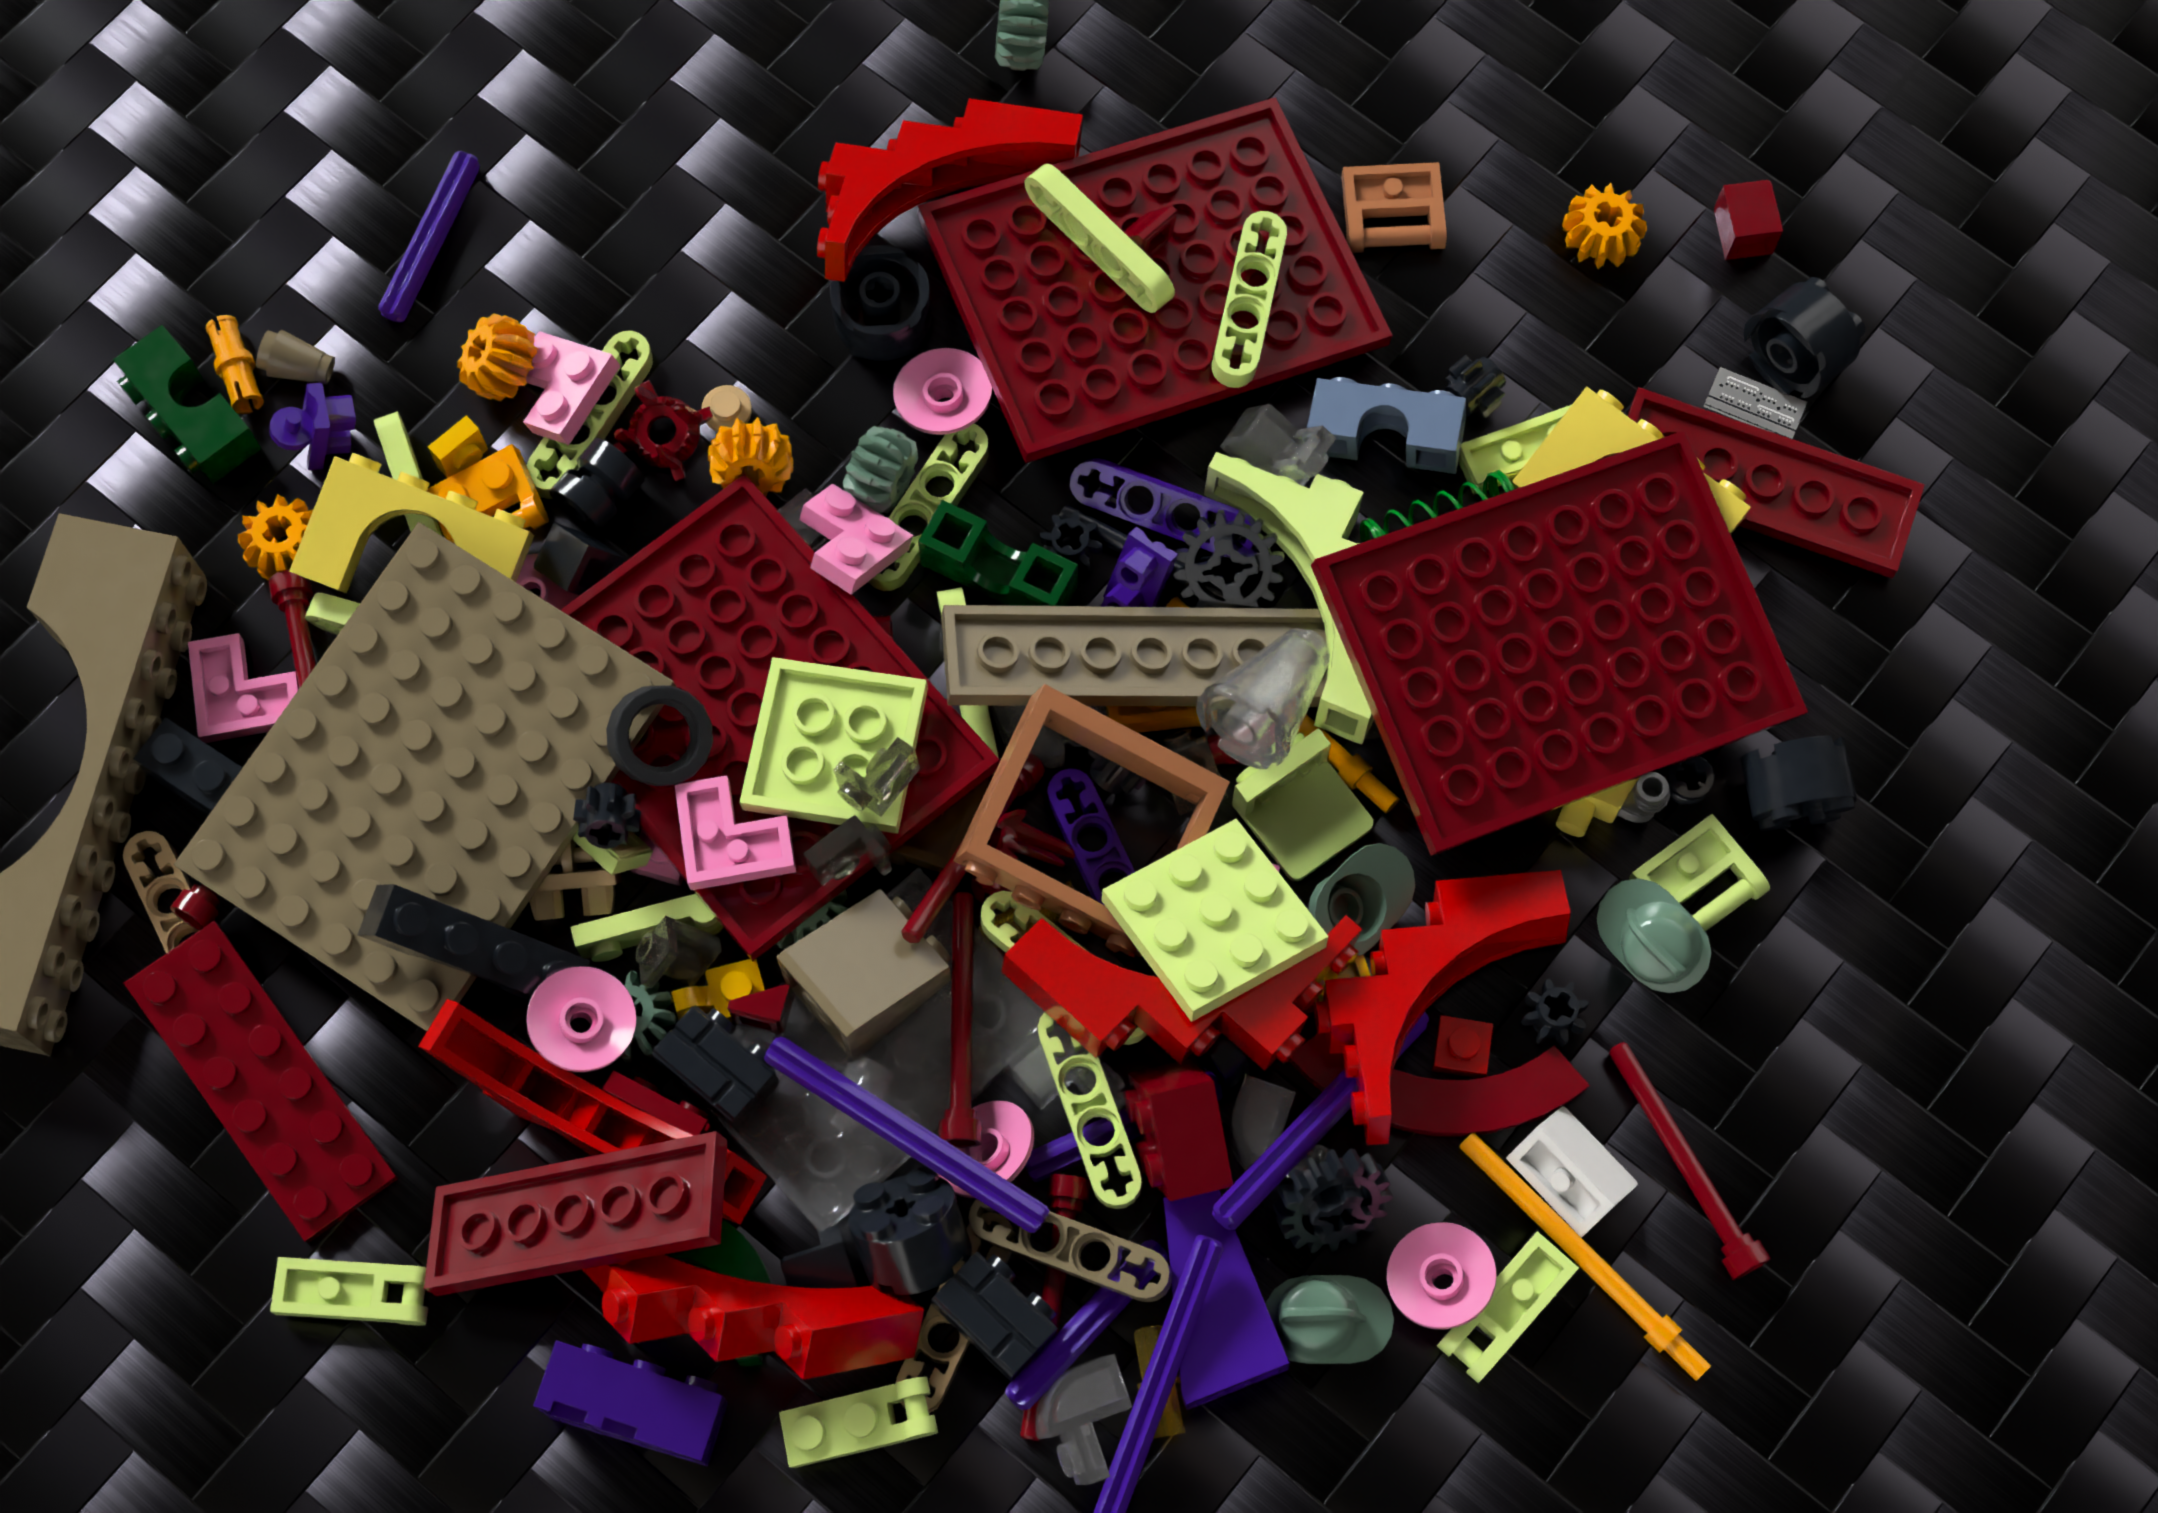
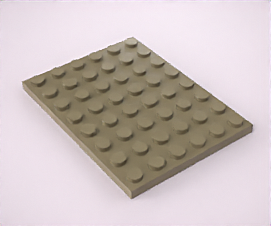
M418 522L174 865L416 1025L428 1031L445 1001L449 999L459 1003L477 977L437 962L407 955L357 936L376 886L396 884L510 929L578 831L579 823L573 820L576 799L586 800L587 787H595L601 783H611L620 770L615 765L607 748L606 728L612 710L625 695L641 687L677 686L673 680ZM665 704L651 705L641 710L633 719L629 730L632 750H634Z

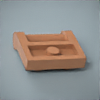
M1439 162L1343 167L1341 178L1346 220V241L1352 253H1363L1364 248L1429 244L1430 249L1446 248L1447 232ZM1427 215L1428 225L1363 228V219Z

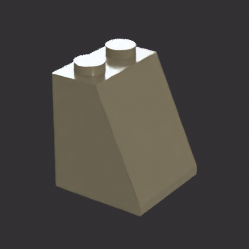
M881 889L776 956L785 983L791 985L793 993L853 1062L951 981L950 967L947 964L951 960V956L944 946L933 935H930L927 939L923 937L917 944L907 942L903 938L901 930L913 912L898 896L891 901Z

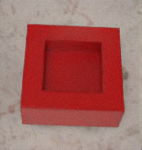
M1441 1015L1438 1022L1432 1071L1477 1079L1485 1078L1488 1069L1493 1024Z

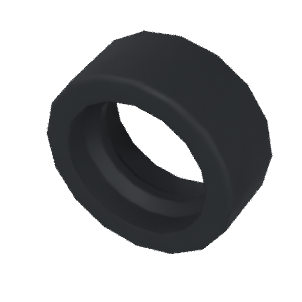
M644 686L625 695L612 710L606 728L607 748L615 765L630 779L652 786L677 785L693 777L706 763L713 744L712 722L704 705L689 692L673 686ZM656 704H665L678 710L684 716L690 733V741L686 752L678 761L663 767H654L642 762L634 754L629 740V730L633 719L641 710Z

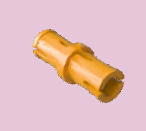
M231 315L217 316V320L221 330H217L213 319L209 320L205 327L216 355L214 368L216 374L224 379L231 400V407L238 414L251 413L253 411L248 399H252L254 408L257 410L264 403L253 374L255 361L252 353L250 354L244 347L236 318Z

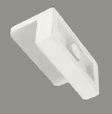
M1563 1106L1539 1124L1506 1157L1513 1167L1581 1238L1638 1185L1637 1181Z

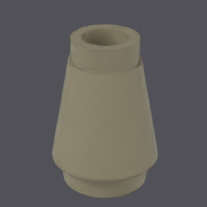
M282 329L278 333L269 330L265 333L256 359V367L265 370L268 377L313 383L319 382L325 385L328 384L335 365L334 356L326 354V352Z

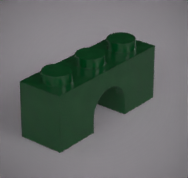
M160 325L113 359L123 374V377L117 380L119 386L135 405L141 401L147 404L152 411L145 416L164 440L170 435L177 440L181 446L174 451L192 474L201 469L212 484H214L261 450L249 427L220 393L201 406H182L186 394L204 381L191 358L163 325Z
M941 500L918 540L920 563L922 566L1006 606H1068L1078 588V564L1034 543L1031 544L1027 552L1010 548L997 540L989 532L986 520L944 500Z

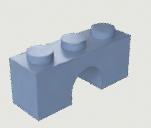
M1336 377L1331 380L1317 378L1306 430L1308 453L1358 460L1361 443L1369 433L1378 429H1392L1401 433L1406 438L1407 467L1456 474L1466 423V398L1457 397L1453 393L1443 390L1427 393L1406 390L1397 384L1374 386L1359 384L1345 377Z

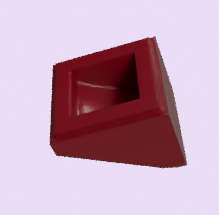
M1173 206L1150 211L1140 217L1124 233L1150 257L1172 238L1177 210Z
M791 985L777 986L730 1000L728 1011L735 1024L781 1035L786 1029L794 1001V993Z

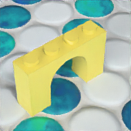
M1586 386L1513 479L1512 484L1517 489L1661 439L1664 435L1649 422L1640 419L1636 423L1621 411L1624 406L1610 393L1599 390L1596 394ZM1698 459L1702 470H1704L1705 465ZM1704 473L1727 528L1732 535L1751 508L1744 502L1746 495L1731 482L1722 479L1718 483Z
M352 453L349 461L334 456L289 571L347 594L365 545L373 532L380 525L397 516L419 514L438 520L449 531L455 545L514 582H517L534 535L530 531L523 529L526 520L500 509H497L495 516L491 517L475 510L478 501L450 490L446 499L427 492L429 482L404 472H400L398 479L395 480L378 473L382 464Z

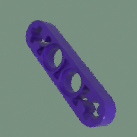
M1100 458L1084 461L1074 469L1070 478L1072 494L1084 505L1183 542L1185 541L1182 537L1186 530L1179 527L1174 518V511L1179 504L1190 503L1196 506L1200 516H1204L1209 522H1211L1212 512L1217 513L1218 510H1224L1228 521H1234L1240 510ZM1096 469L1101 472L1099 480L1111 486H1115L1118 483L1119 477L1125 479V483L1117 493L1116 504L1110 502V498L1115 493L1111 490L1100 488L1094 494L1088 492L1089 483L1082 480L1083 475L1088 476ZM1133 486H1144L1153 494L1154 504L1149 512H1137L1129 505L1127 499L1128 492ZM1245 512V524L1251 526L1255 520ZM1198 527L1196 529L1189 530L1195 532L1196 534L1200 533ZM1214 536L1206 540L1200 548L1213 552L1215 550ZM1249 539L1238 541L1247 549H1251L1254 546ZM1224 555V557L1231 558L1230 555Z
M1077 769L1061 770L1049 782V806L1066 843L1074 850V860L1093 900L1103 904L1101 901L1102 891L1099 888L1101 878L1111 872L1120 873L1127 877L1135 873V870L1091 779L1087 774ZM1070 784L1073 790L1083 789L1079 794V802L1084 815L1075 820V810L1068 799H1058L1062 796V787L1064 785ZM1091 810H1094L1096 812L1088 814ZM1075 820L1072 824H1069V823L1067 822V821ZM1095 827L1105 833L1107 843L1104 848L1096 852H1089L1080 847L1077 838L1085 828Z

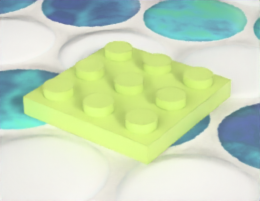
M772 657L739 802L742 810L778 816L787 815V817L898 834L928 691L927 680Z
M1237 818L1102 890L1101 901L1191 1022L1326 948L1329 936Z

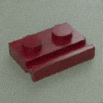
M613 1070L603 1087V1091L694 1136L714 1132L711 1125L708 1124L709 1115L688 1102L681 1101L680 1104H677L661 1096L663 1093L661 1089L640 1077L635 1076L631 1080Z

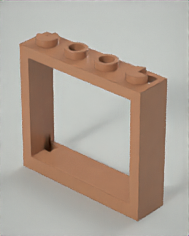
M1044 684L1030 697L953 861L966 867L965 871L976 876L975 881L985 885H993L995 882L1013 892L1011 897L1021 905L1035 910H1040L1043 907L1059 915L1058 921L1064 927L1077 933L1087 934L1090 931L1107 940L1106 947L1114 953L1122 951L1133 958L1135 955L1141 957V953L1105 905L987 845L1042 726L1044 725L1196 805L1177 850L1207 834L1230 781Z

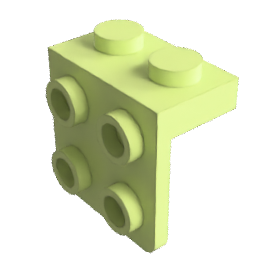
M1319 728L1306 737L1302 733L1292 736L1278 749L1279 756L1266 765L1259 761L1246 768L1236 778L1238 784L1235 785L1232 806L1276 863L1280 865L1286 876L1292 881H1301L1368 834L1373 826L1371 815L1327 761L1331 743Z

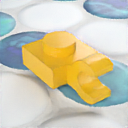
M746 959L705 970L708 986H690L672 991L671 993L679 1020L692 1006L696 1005L705 1013L715 1008L729 1021L733 1022L728 1011L729 1001L764 991L765 989L757 960L755 959L752 962L751 959Z

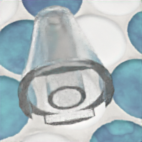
M1291 629L1204 690L1198 697L1196 706L1199 722L1206 733L1212 727L1222 738L1217 746L1223 752L1240 763L1256 769H1267L1271 763H1276L1278 766L1284 761L1290 752L1330 662V654L1324 639L1312 630Z

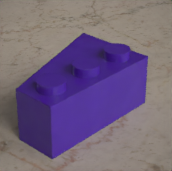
M557 1340L555 1341L533 1405L535 1408L552 1420L708 1466L728 1405V1401L723 1395L716 1393L718 1384L691 1375H687L684 1383L664 1376L665 1368L646 1361L635 1359L632 1366L614 1360L613 1352L593 1345L583 1344L582 1348H578Z

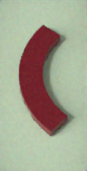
M1317 1033L1288 1060L1310 1083L1322 1092L1345 1069L1343 1053L1330 1054L1327 1033ZM1555 1045L1539 1057L1518 1068L1480 1079L1438 1080L1415 1076L1393 1068L1390 1082L1392 1113L1390 1127L1431 1136L1464 1137L1469 1136L1471 1133L1476 1135L1492 1134L1499 1130L1541 1119L1567 1105L1586 1091L1590 1085Z

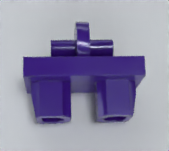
M322 383L307 384L303 410L295 407H286L274 413L270 420L269 428L272 440L279 447L286 450L295 451L309 445L306 461L307 469H323L325 455L350 453V430H355L356 425L352 396L325 397Z
M1135 527L1127 536L1103 595L1104 600L1101 607H1156L1164 586L1174 569L1178 553L1167 549L1161 542L1152 543L1144 531Z

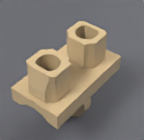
M572 839L554 864L562 865V871L549 872L529 901L534 919L547 920L565 917L563 890L581 888L584 916L611 914L614 912L615 885L622 882L621 873L611 875L604 868L578 870V863L596 861L581 847L576 848V843Z

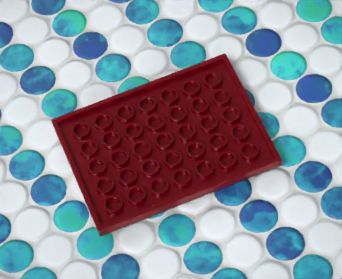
M1276 97L1053 164L1123 232L1150 211L1173 206L1177 210L1172 238L1150 256L1168 275L1175 289V296L1155 313H1150L1140 307L1032 202L1025 189L1024 181L1036 170L918 205L917 217L1025 463L1388 346L1393 336ZM1269 211L1277 214L1284 221L1287 227V236L1260 359L1251 382L1239 388L1227 387L1214 377L1212 360L1239 241L1246 219L1253 213ZM1259 231L1256 253H1265L1269 232ZM1248 269L1241 273L1243 281L1252 287L1263 286L1268 282L1265 274L1257 269ZM1238 311L1231 315L1233 323L1240 328L1250 329L1258 325L1256 316L1251 312ZM1234 344L1229 367L1239 369L1244 345Z
M1685 430L1315 559L1311 564L1313 573L1431 856L1640 778L1648 772L1661 770L1808 713Z
M743 474L562 608L561 611L673 680L677 686L676 688L689 692L704 705L712 722L713 744L706 763L693 777L681 783L727 775L731 785L736 824L781 817L742 810L739 803L772 657L927 680L928 691L898 834L788 817L797 872L693 890L753 962L996 771L1000 759L952 705H948L943 695L853 595L810 568L815 552L752 481ZM664 705L634 748V754L645 764L654 767L668 766L678 761L686 752L690 741L689 726L684 716L675 708ZM619 770L611 783L618 784L625 788L628 794H635L637 796L635 809L641 811L640 827L687 882L675 785H648L630 779Z

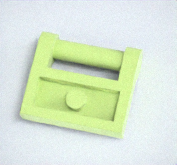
M1713 814L1641 865L1629 877L1630 880L1640 878L1656 882L1682 904L1728 869H1731L1737 876L1738 882L1692 915L1704 931L1710 929L1750 898L1757 900L1770 890L1766 877Z

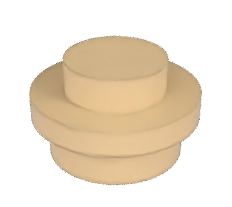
M723 385L712 389L702 402V409L710 406L713 414L712 419L706 422V424L717 432L720 426L732 427L736 418L747 424L752 414L748 395L742 389L731 385Z

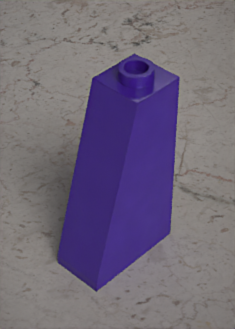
M1219 1190L1174 1201L1164 1198L1173 1297L1194 1240L1198 1235L1216 1239L1223 1244L1224 1248L1180 1365L1182 1398L1186 1410L1289 1369L1288 1358L1236 1230L1225 1229L1212 1216L1214 1204L1222 1197Z

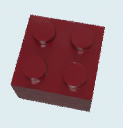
M1191 1059L1185 1060L1181 1065L1178 1062L1128 1073L1131 1090L1123 1092L1124 1103L1130 1122H1137L1141 1139L1140 1142L1133 1144L1134 1155L1140 1174H1147L1151 1187L1157 1186L1169 1201L1231 1187L1233 1180L1214 1080Z

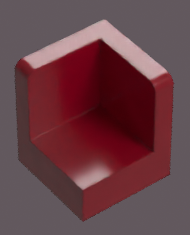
M1761 180L1723 185L1714 206V214L1725 260L1773 254L1782 235L1783 228L1771 181Z

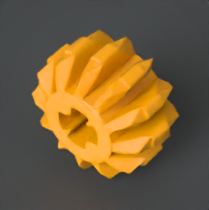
M1612 183L1605 187L1604 193L1598 191L1591 184L1586 189L1584 197L1576 195L1570 202L1569 212L1565 214L1562 224L1563 231L1567 232L1565 239L1566 248H1580L1577 255L1579 262L1587 259L1589 256L1595 258L1597 269L1604 266L1606 259H1609L1616 267H1619L1624 262L1626 255L1633 257L1639 251L1640 240L1644 238L1647 231V222L1642 220L1644 214L1643 204H1630L1632 198L1630 190L1621 195L1614 194L1615 190Z
M493 313L488 318L481 317L477 322L476 329L468 331L466 343L460 346L463 350L461 358L457 361V367L461 369L459 374L460 382L475 391L477 395L488 400L494 399L501 402L506 397L513 398L517 394L519 385L525 386L527 384L526 377L529 371L534 369L531 365L532 359L538 351V348L533 345L535 334L517 320L506 315L501 316Z
M758 417L752 424H745L739 418H736L732 427L720 426L716 438L711 440V445L708 447V461L710 462L712 483L721 484L723 489L745 474L766 497L769 491L782 492L785 480L790 479V474L793 472L792 445L789 442V436L780 433L777 423L765 427L762 426Z
M277 494L273 507L268 508L263 502L257 501L256 507L259 512L257 517L243 516L242 523L247 530L238 534V543L242 549H245L243 559L247 565L252 568L257 567V571L262 578L269 580L275 573L291 568L313 510L308 511L306 503L299 498H296L288 505L286 499ZM288 536L285 541L278 542L281 537Z

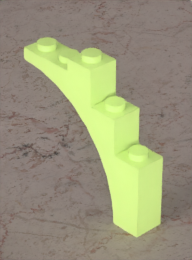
M1216 452L1208 466L1204 495L1215 501L1245 511L1255 521L1259 518L1264 520L1261 530L1267 534L1276 533L1278 536L1276 543L1294 561L1309 585L1323 619L1329 660L1327 680L1320 699L1314 726L1362 745L1374 721V717L1313 573L1311 564L1317 558L1360 544L1347 539L1357 521L1363 492L1352 488L1344 481L1332 480L1316 474L1310 488L1299 485L1289 477L1274 475L1252 466L1243 459L1231 458Z

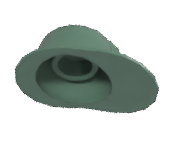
M1381 843L1364 846L1352 854L1331 876L1325 878L1316 886L1310 897L1309 912L1326 934L1347 915L1362 928L1354 947L1359 951L1357 956L1363 955L1379 941L1381 930L1390 929L1410 906L1415 891L1414 870L1408 858L1396 847Z
M1637 878L1621 881L1607 891L1599 904L1597 914L1599 935L1610 952L1638 981L1652 990L1674 993L1685 991L1701 980L1709 968L1712 953L1708 935L1699 922L1666 889L1656 882Z
M1311 1275L1288 1279L1273 1290L1265 1303L1286 1356L1290 1361L1305 1364H1352L1371 1359L1381 1352L1392 1336L1394 1317L1391 1304L1379 1287L1364 1278L1349 1275Z

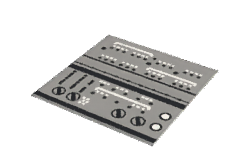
M1720 367L1703 409L1793 439L1807 402Z

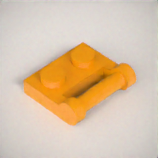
M513 444L427 489V492L445 499L449 490L478 501L475 510L489 516L495 515L497 509L505 510L520 502L521 508L511 514L526 520L523 529L530 526L533 529H537L549 522L548 515L521 452ZM438 521L444 537L454 543L449 531Z

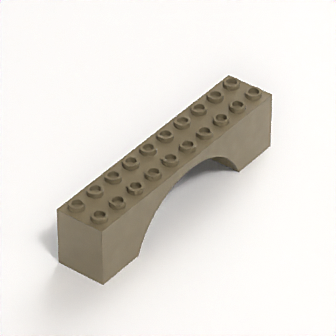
M61 513L58 514L27 608L57 643L70 653L84 690L87 709V734L79 774L60 814L47 832L26 854L0 873V1046L51 1056L54 1043L59 1042L65 1033L67 1026V1013L65 1009L71 992H75L78 989L83 977L84 967L81 960L87 941L91 942L98 931L100 917L97 910L103 892H108L114 881L115 864L113 860L119 843L125 842L130 831L131 816L129 811L134 795L141 793L146 781L147 774L133 758L162 722L160 715L165 699H170L176 688L177 672L175 668L180 653L185 652L188 649V642H191L192 626L190 622L195 606H200L203 603L207 591L205 574L177 536Z

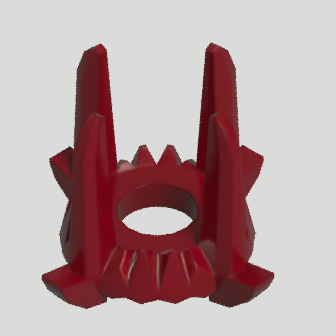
M650 380L641 383L634 390L643 404L634 412L630 421L629 431L622 428L615 431L614 436L619 443L613 446L624 454L635 452L642 461L650 466L670 468L675 481L681 480L686 477L683 462L694 453L698 445L700 426L713 417L710 406L696 411L680 399L668 396L658 397ZM659 418H670L676 426L675 437L667 444H655L650 437L652 424Z
M1017 809L1005 813L998 820L997 827L989 838L991 840L989 846L1018 860V857L1014 852L1064 867L1065 862L1049 851L1072 859L1075 858L1073 848L1066 842L1022 822L1026 810ZM972 874L971 889L975 898L982 904L985 893L992 895L1000 891H1010L995 882L993 885L979 883L975 881L976 876Z

